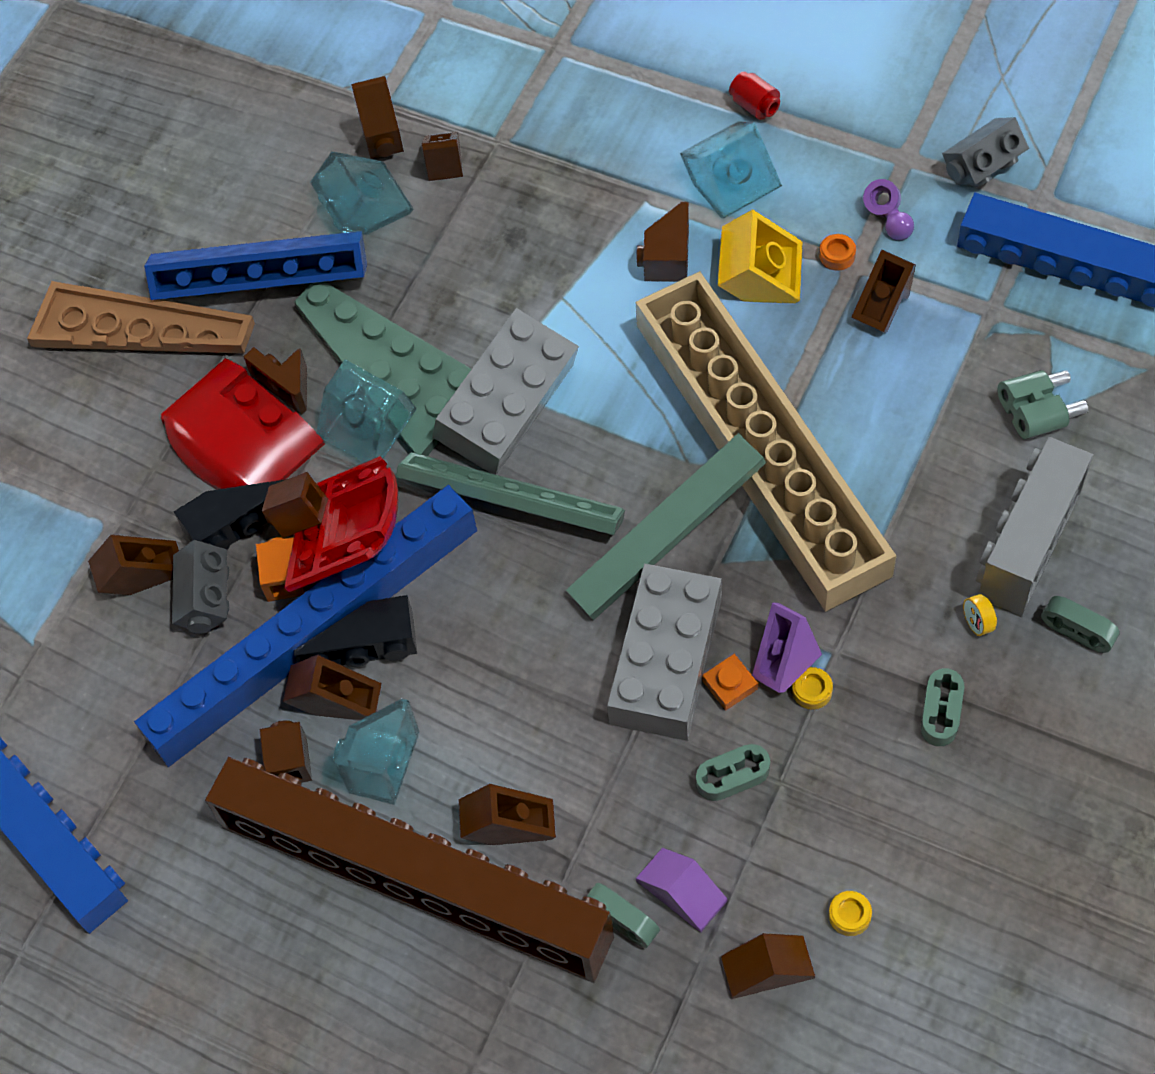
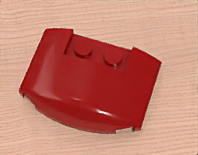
M226 358L161 413L167 438L177 456L194 475L217 490L287 479L325 445L324 440L296 411L292 412L248 375L245 368Z
M381 456L316 483L326 495L328 501L321 524L294 534L284 586L288 592L367 561L377 555L387 544L393 533L398 513V486L394 472L390 467H386L387 463Z

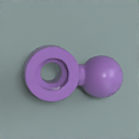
M878 179L871 182L863 194L865 207L876 216L886 217L885 229L892 239L905 240L910 237L914 230V221L909 214L899 212L898 210L901 202L899 189L886 179ZM882 193H888L889 201L885 205H879L877 201Z

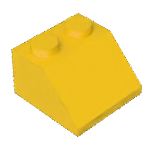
M750 210L722 226L718 286L744 302L796 303L800 301L803 241L755 210Z

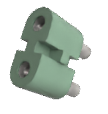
M1039 370L1001 381L998 384L999 400L1006 413L1014 415L1012 423L1023 439H1029L1065 428L1069 424V418L1088 412L1086 401L1082 400L1065 405L1060 395L1054 396L1052 393L1054 387L1070 383L1071 377L1068 371L1047 375L1045 371Z

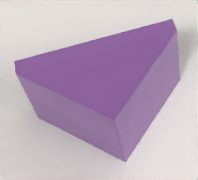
M772 603L752 676L778 693L785 692L822 655L806 617L780 603Z
M662 848L636 878L640 885L700 933L727 902L725 895L694 859Z

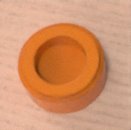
M832 234L821 242L819 258L826 268L840 271L849 268L853 264L856 255V245L850 237L843 234Z

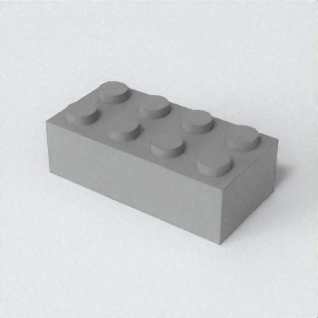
M516 308L435 419L433 438L487 472L497 475L573 367L579 346Z
M1048 437L1042 450L1034 449L1026 468L1028 472L1025 479L1020 478L1011 498L1013 501L1009 511L1004 510L996 527V532L998 533L994 542H988L980 560L982 565L975 581L981 583L979 594L987 597L991 604L1018 616H1023L1081 495L1094 454L1052 437Z
M644 563L607 705L609 725L688 741L702 684V675L705 671L722 600V578Z

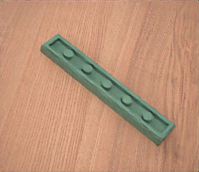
M738 433L566 591L595 620L641 578L644 563L655 565L763 467L766 464L764 457Z
M412 452L397 467L396 477L438 489H443L449 484L460 495L611 535L616 533L624 519L625 510L617 506Z

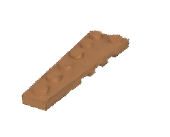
M51 281L27 340L31 347L244 353L255 322L251 315L159 299L151 300L147 297Z

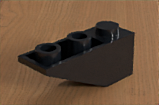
M284 480L206 491L173 512L182 530L191 542L197 540L228 550L230 545L246 535L256 533L267 522L262 508L268 488Z
M408 595L366 602L295 649L294 656L297 663L319 655L339 665L360 667L366 665L369 661L381 659L398 661L405 659L408 655L417 654L413 612Z

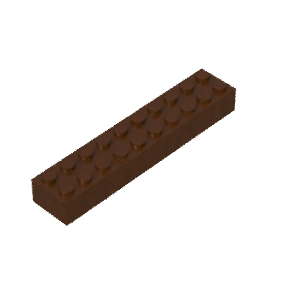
M228 756L205 799L223 829L595 983L614 939L610 911L606 910L607 907L602 902L587 896L580 900L568 895L567 890L555 882L545 880L543 884L528 879V874L518 867L507 864L504 868L489 863L490 859L476 850L467 849L466 852H462L452 848L451 843L439 835L429 833L425 837L413 832V827L402 820L391 818L390 822L376 817V813L363 804L354 803L351 807L339 802V798L326 789L317 788L316 791H312L302 787V783L289 774L280 773L279 776H275L265 772L266 768L252 759L244 758L241 762Z

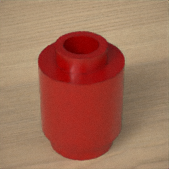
M743 71L730 84L729 94L733 96V101L757 119L763 120L766 117H771L779 109V90L755 73Z

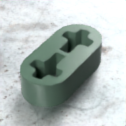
M1053 596L1041 614V618L1049 627L1097 652H1109L1120 635L1118 627L1113 622L1065 597Z
M949 668L936 670L930 675L925 693L921 734L929 744L934 746L950 744L955 739L960 724L964 681L960 674ZM942 682L950 683L947 702L940 701V686ZM938 713L945 714L944 725L946 727L943 733L935 732L936 727L933 725L936 722Z
M748 744L705 761L697 769V791L707 800L718 801L761 784L769 775V754L759 745ZM751 757L753 762L761 761L757 772H752L750 768L742 769L745 766L746 758ZM714 773L716 777L724 776L721 779V786L715 788L712 783L705 784L708 781L707 774Z
M596 883L588 893L587 897L594 898L606 905V910L610 911L612 926L639 946L647 948L659 933L660 928L651 918L605 885Z

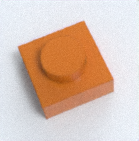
M735 653L702 675L703 683L725 711L758 690V682Z

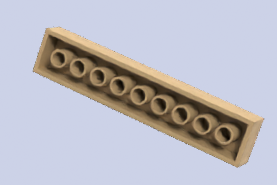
M699 271L636 301L638 329L718 450L739 433L764 457L766 464L742 486L824 611L826 612L892 578L896 554L703 274Z

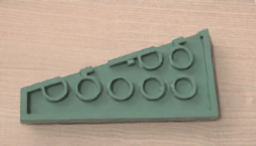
M326 282L311 283L294 301L298 312L317 336L322 338L331 349L337 361L342 363L347 369L350 377L380 415H383L394 428V432L400 440L406 443L412 453L428 456L439 443V441L433 438L435 419L471 371V368Z

